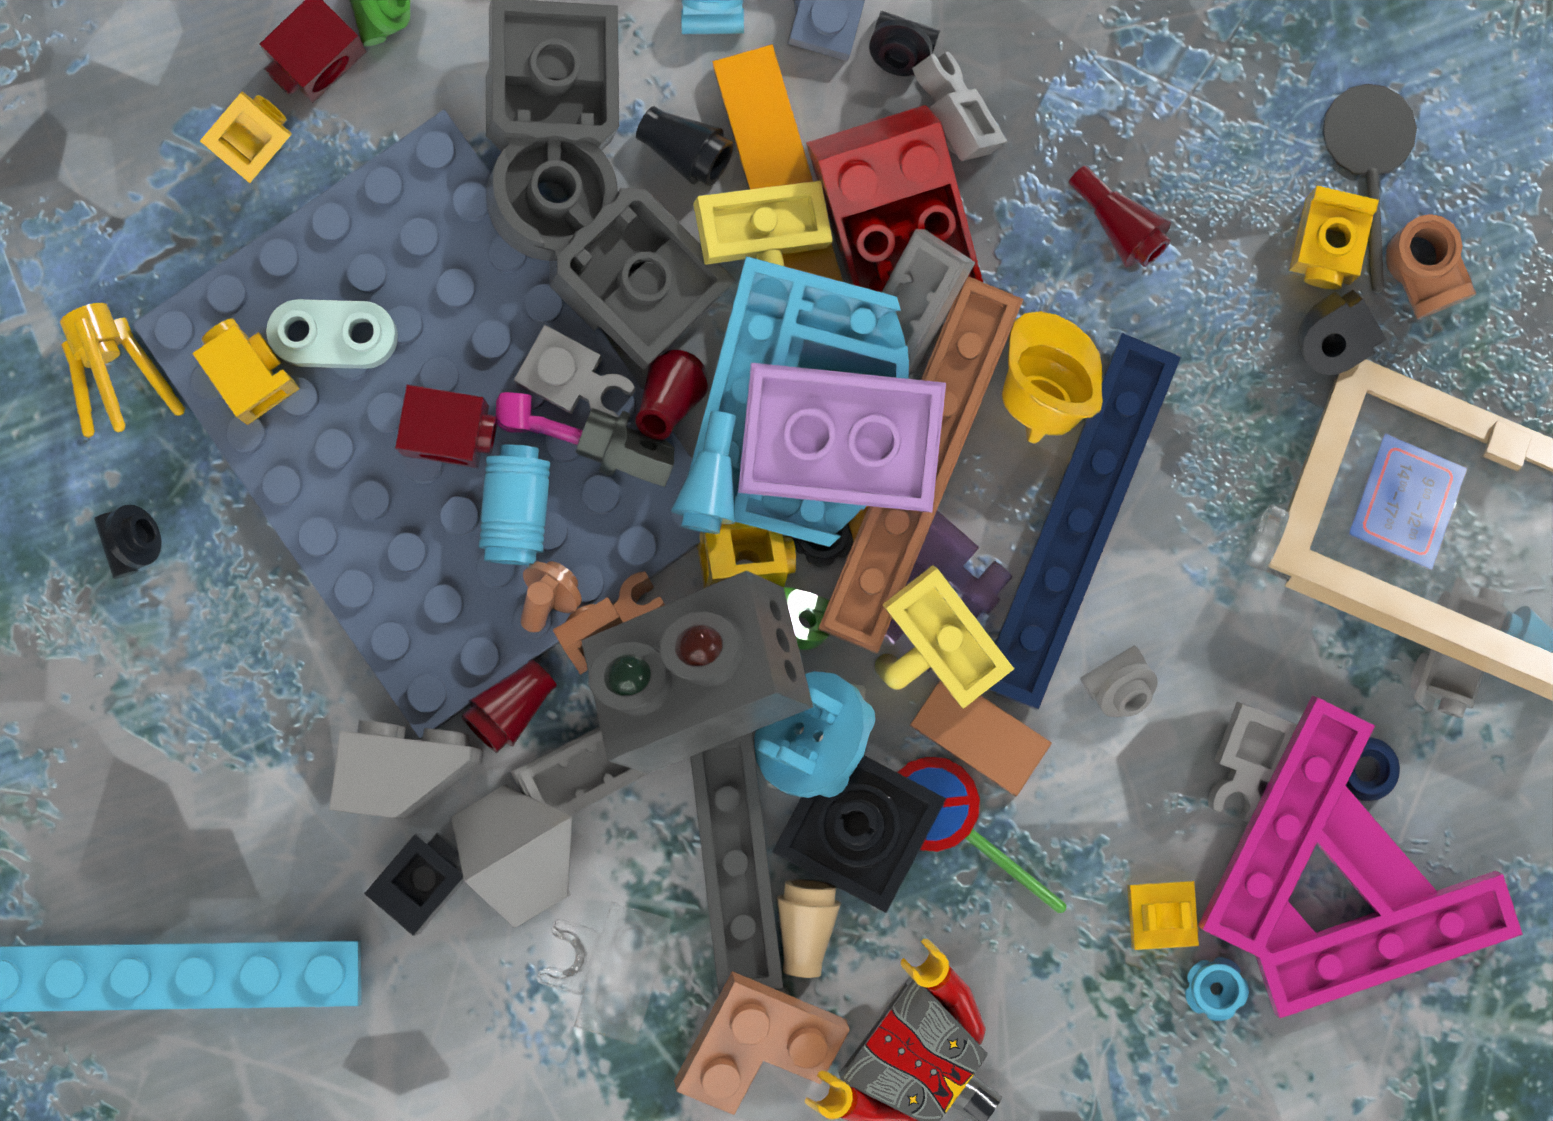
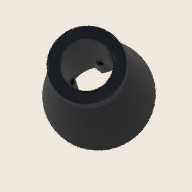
M652 106L647 110L636 131L637 140L648 145L691 184H696L700 181L707 186L713 185L726 169L734 148L733 142L724 137L722 128L671 114L656 106Z

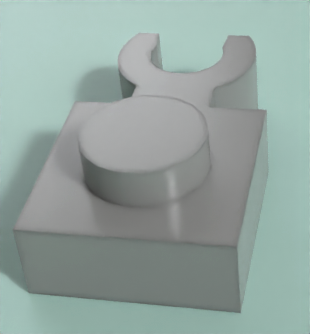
M945 52L939 58L935 54H931L912 68L919 84L936 102L930 106V109L941 121L948 149L957 154L961 161L987 156L1007 142L977 89L968 90L965 86L961 69L950 52Z
M546 325L543 326L514 379L516 385L572 414L581 398L589 403L591 409L595 408L619 418V415L602 405L604 394L612 389L621 390L629 396H633L635 392L633 383L622 375L606 374L600 376L595 373L602 360L600 354Z
M1236 702L1214 760L1231 769L1228 777L1218 781L1211 789L1208 799L1209 807L1215 811L1222 812L1227 797L1232 793L1240 792L1244 796L1245 802L1239 818L1249 823L1261 799L1258 792L1261 780L1270 781L1298 724Z

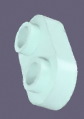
M303 299L287 301L273 311L266 329L267 340L274 353L284 362L298 367L374 368L383 364L391 357L398 341L397 328L390 315L381 306L367 301ZM296 321H305L309 324L307 337L299 342L289 340L288 329L290 325ZM363 322L372 324L374 333L368 342L360 344L352 340V330L357 324Z

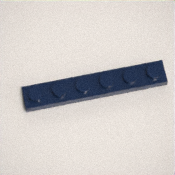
M1124 333L1120 335L1102 378L1103 402L1101 410L1098 414L1085 420L995 641V644L1013 666L1014 670L989 688L988 691L1034 710H1039L1181 359L1180 356Z

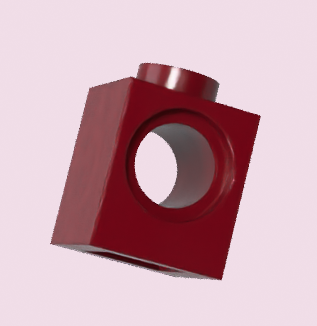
M304 0L259 43L271 61L264 68L266 73L290 97L299 89L312 103L366 53L359 36L323 0Z
M406 385L395 449L402 456L479 468L481 453L491 454L493 451L497 431V416L488 415L489 405L484 397Z

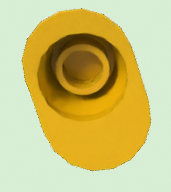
M1038 311L1025 313L1015 320L1009 335V368L1002 389V401L1008 412L1025 425L1027 441L1035 444L1045 434L1063 435L1075 428L1083 418H1091L1100 412L1103 402L1102 363L1099 351L1090 337L1076 324L1059 315Z

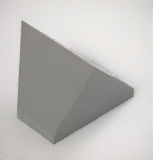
M505 784L451 817L464 881L514 928L571 895L568 890L572 835L571 815L517 792Z

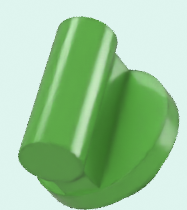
M350 0L363 46H375L387 40V36L404 29L410 21V0Z

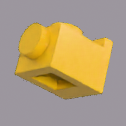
M242 91L202 137L200 142L247 182L251 183L292 133L283 126L287 119L275 105L260 95H256L252 100Z
M1316 186L1304 201L1289 271L1305 274V283L1323 289L1338 290L1342 288V283L1348 285L1353 283L1361 273L1373 215L1377 211L1379 200ZM1326 230L1344 233L1346 237L1345 246L1335 248L1329 245L1326 240Z
M233 318L220 322L206 332L201 339L204 345L192 353L232 412L246 425L300 389L293 378L283 369L274 375L272 369L281 363L262 335L257 332L249 338Z
M735 522V524H721L720 534L700 532V543L697 546L703 588L744 571H749L784 587L788 574L795 573L796 552L791 536H783L780 533ZM745 559L753 562L750 564L736 565L738 561Z

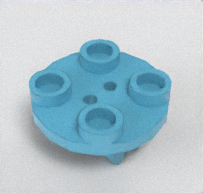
M813 671L805 674L813 708L756 730L754 736L755 757L764 778L782 792L806 798L817 795L833 797L846 788L849 777L864 756L870 731L875 724V711L870 704L864 701L859 690L843 678L833 673Z

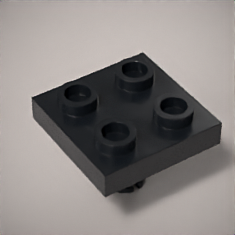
M864 755L849 777L846 788L841 793L833 797L817 795L810 798H800L772 852L887 913L947 799Z

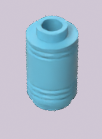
M500 445L499 456L486 457L487 465L485 467L486 474L484 476L481 512L482 523L480 525L482 531L479 535L481 538L479 540V548L485 549L484 561L529 565L534 564L537 553H543L544 546L542 543L544 542L543 535L545 534L544 527L546 525L549 489L548 477L550 476L551 462L538 459L539 448L524 445Z

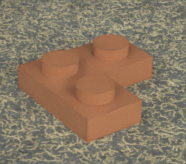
M732 971L674 1079L676 1091L735 1115L763 1061L821 1084L823 1080L818 1078L817 1075L822 1070L828 1071L850 1031L847 1020Z

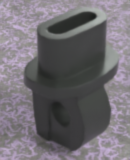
M592 408L575 453L601 463L599 472L607 476L613 475L616 469H619L642 480L665 487L674 465L675 448L665 439H652L645 436L640 430L626 427L630 418V413L622 411L618 418Z

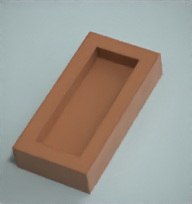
M940 680L909 725L1013 796H1018L1052 744V742L981 695L963 709Z

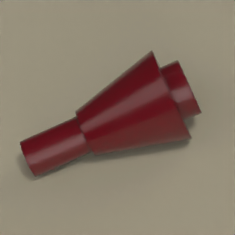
M1086 165L1082 166L1072 175L1068 183L1095 209V216L1125 267H1131L1138 262L1143 267H1146L1166 250L1171 242L1166 236L1171 226L1169 220L1118 191H1112Z

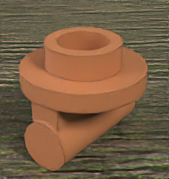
M535 561L534 564H529L524 570L523 579L528 590L520 621L525 630L533 633L539 632L545 627L548 614L552 609L562 613H573L581 604L582 597L577 588L578 581L574 574L565 566L554 561H549L547 564Z

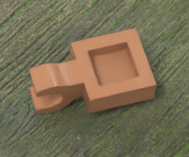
M645 571L635 573L624 581L616 603L612 604L607 597L597 604L582 606L571 613L565 623L553 629L562 648L580 675L588 670L581 640L665 605L661 597L655 598L645 605L637 604L640 596L654 588Z

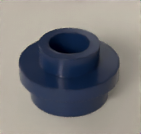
M1369 737L1359 759L1367 757L1374 762L1376 766L1375 776L1368 782L1362 781L1357 776L1354 768L1346 784V787L1360 801H1375L1388 795L1396 786L1400 774L1399 760L1394 750L1384 741Z

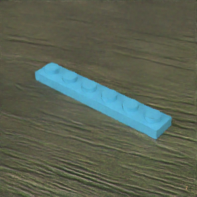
M361 940L0 946V1012L339 1007L362 1005Z

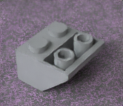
M359 720L357 733L339 732L329 810L390 818H411L482 763L483 749L468 747L470 735L461 732L424 728L423 739L420 741L404 739L406 731L404 726Z

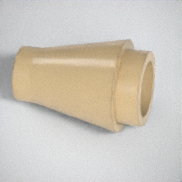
M794 879L785 881L784 894L777 897L784 954L783 973L802 978L821 976L822 962L841 903L835 900L836 886L816 880Z

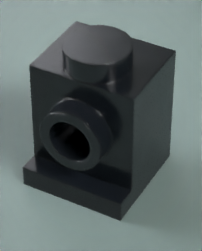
M438 832L430 841L422 834H414L364 894L412 936L421 934L432 918L464 882L462 868L459 867L458 849ZM419 867H429L435 874V884L429 891H421L413 883V875Z

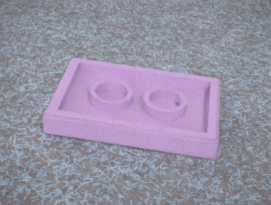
M751 363L738 493L932 512L946 383Z

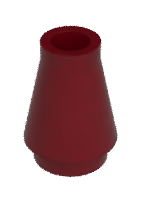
M670 350L658 356L649 365L641 408L635 420L638 429L645 436L656 440L669 437L674 427L706 395L708 389L706 368L701 360L692 353L684 350Z
M531 659L514 673L470 699L468 702L471 708L461 717L470 730L488 748L498 753L506 744L512 747L515 745L546 697L557 687V684L537 662Z

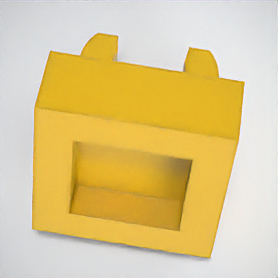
M1194 881L1127 885L1132 949L1199 946Z

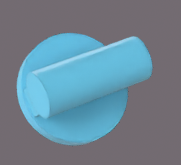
M681 0L683 4V9H681L682 34H744V8H742L744 0Z

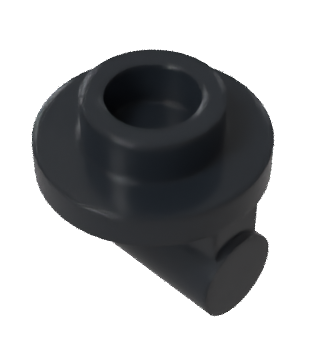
M881 10L869 42L871 57L881 69L890 74L913 76L912 68L933 54L940 30Z
M124 505L114 511L94 518L113 579L132 575L138 572L139 568L153 563L158 558L162 546L161 534L154 519L144 509L135 505Z

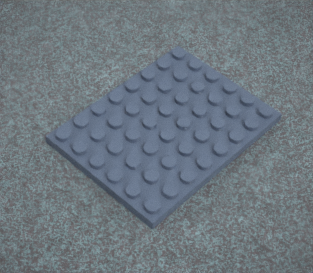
M445 109L132 323L420 739H423L424 728L438 729L470 706L468 702L470 699L514 673L531 659L535 661L558 645L560 642L553 629L565 623L571 614L552 609L548 614L546 625L541 631L533 633L525 630L520 620L528 590L523 579V572L528 565H509L484 561L485 549L479 548V540L481 539L479 535L482 531L480 525L482 523L481 512L484 476L486 474L485 467L487 465L486 457L499 456L500 445L510 444L539 448L538 459L551 462L550 476L548 477L546 525L544 527L545 534L543 535L544 542L542 543L544 549L543 553H537L536 561L546 564L549 561L557 562L574 574L578 581L577 588L582 597V602L578 608L589 604H597L607 597L612 604L616 603L619 598L620 588L628 577L645 571L649 579H652L695 549L700 543V532L682 527L683 516L671 512L686 481L692 463V458L673 431L669 437L665 438L675 448L674 465L665 487L642 480L619 469H616L613 475L607 476L599 472L601 463L575 453L576 444L542 433H509L503 431L498 424L493 451L491 454L481 453L479 468L402 456L395 449L406 385L484 397L489 405L488 415L496 416V400L500 393L528 394L532 396L531 416H541L583 430L591 411L588 402L580 398L574 411L570 414L516 385L514 382L518 371L544 325L600 354L602 360L595 371L596 374L600 376L619 374L633 383L635 386L633 396L626 395L621 390L612 389L604 394L602 405L619 415V417L622 411L630 413L626 427L639 430L635 420L641 408L644 390L601 329L598 328L594 332L550 287L549 261L531 258L518 252L498 234L491 222L486 204V189L490 173ZM291 300L367 301L381 306L393 319L398 333L397 346L386 362L374 368L298 367L284 362L277 356L281 364L272 369L274 375L283 369L293 378L300 389L248 425L235 416L192 354L204 345L201 339L206 332L220 322L230 318L236 321L240 329L249 338L259 332L268 343L266 329L271 314L281 304ZM305 321L292 323L288 329L289 340L294 342L304 340L309 333V324ZM366 322L357 324L352 330V340L360 344L368 342L374 333L373 325Z

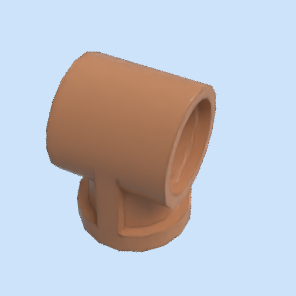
M1432 214L1418 216L1400 229L1388 243L1385 255L1387 268L1394 279L1402 283L1417 319L1435 314L1477 294L1461 258L1463 245L1460 233L1453 223L1442 216ZM1412 238H1424L1433 245L1436 251L1434 265L1421 264L1414 258L1410 248Z

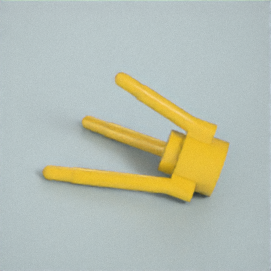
M106 303L88 304L67 313L61 318L60 324L67 339L61 346L70 368L77 413L79 414L83 436L90 438L95 432L84 367L91 368L113 430L119 433L125 429L120 406L105 364L113 361L120 355L118 348L120 344H122L173 414L177 416L184 414L185 408L134 338L126 318L113 320Z

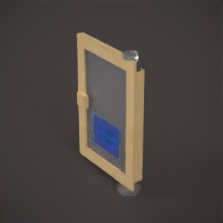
M1367 359L1350 370L1336 375L1288 508L1284 510L1272 504L1268 506L1250 542L1245 557V564L1286 580L1285 587L1553 701V439Z

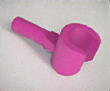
M510 392L499 394L496 400L497 424L503 431L509 433H542L578 445L583 430L541 416H531V395Z

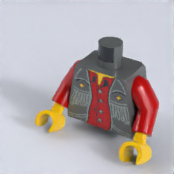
M927 938L920 941L928 949L929 954L926 961L916 967L911 966L905 958L900 961V965L910 977L839 1072L840 1079L828 1071L822 1070L818 1073L817 1077L830 1085L829 1092L824 1099L817 1102L806 1097L805 1104L825 1118H842L847 1121H941L949 1108L952 1107L969 1121H987L999 1105L1002 1096L974 1076L988 1053L980 1046L985 1038L986 1026L972 990L949 966L946 956Z

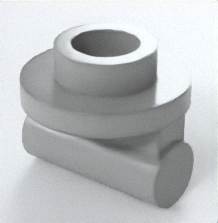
M1135 645L1080 678L1089 696L1097 701L1101 710L1109 717H1129L1142 712L1150 704L1158 683L1155 673L1147 665L1143 655Z

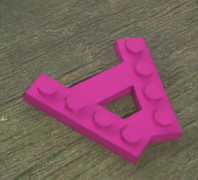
M1313 695L1198 924L1202 930L1255 955L1274 1014L1280 1019L1523 935L1502 873L1495 870L1455 885L1435 890L1346 787L1375 725ZM1316 844L1375 911L1374 913L1315 932L1289 903L1288 900Z

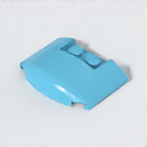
M746 256L690 466L691 470L699 452L703 451L710 412L720 411L735 415L736 420L728 455L731 458L735 522L830 547L841 537L836 533L851 521L861 509H865L866 506L738 493L751 363L909 379L908 345L905 346V338L895 312L901 311L896 296Z

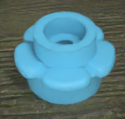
M1217 957L1212 962L1201 960L1193 965L1187 975L1189 987L1185 990L1186 1001L1195 1013L1207 1014V1018L1212 1021H1224L1233 1017L1235 1011L1246 1003L1249 994L1248 982L1240 975V967L1232 960L1223 957ZM1215 982L1220 983L1222 986V991L1218 995H1214L1210 991L1211 985Z

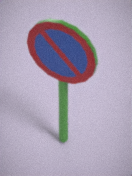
M927 756L907 763L897 772L947 799L921 848L922 851L939 852L955 847L962 840L966 839L1057 913H1064L1067 906L1064 901L973 829L979 817L980 797L974 780L962 766L946 758Z

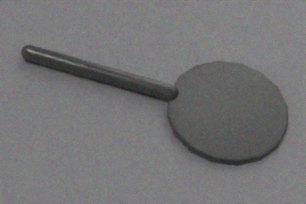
M1364 84L1351 87L1335 98L1325 114L1322 133L1326 149L1335 162L1352 174L1366 176L1367 197L1379 200L1369 233L1371 287L1374 292L1380 293L1384 289L1379 175L1390 173L1405 162L1415 145L1417 126L1413 110L1401 95L1386 86Z

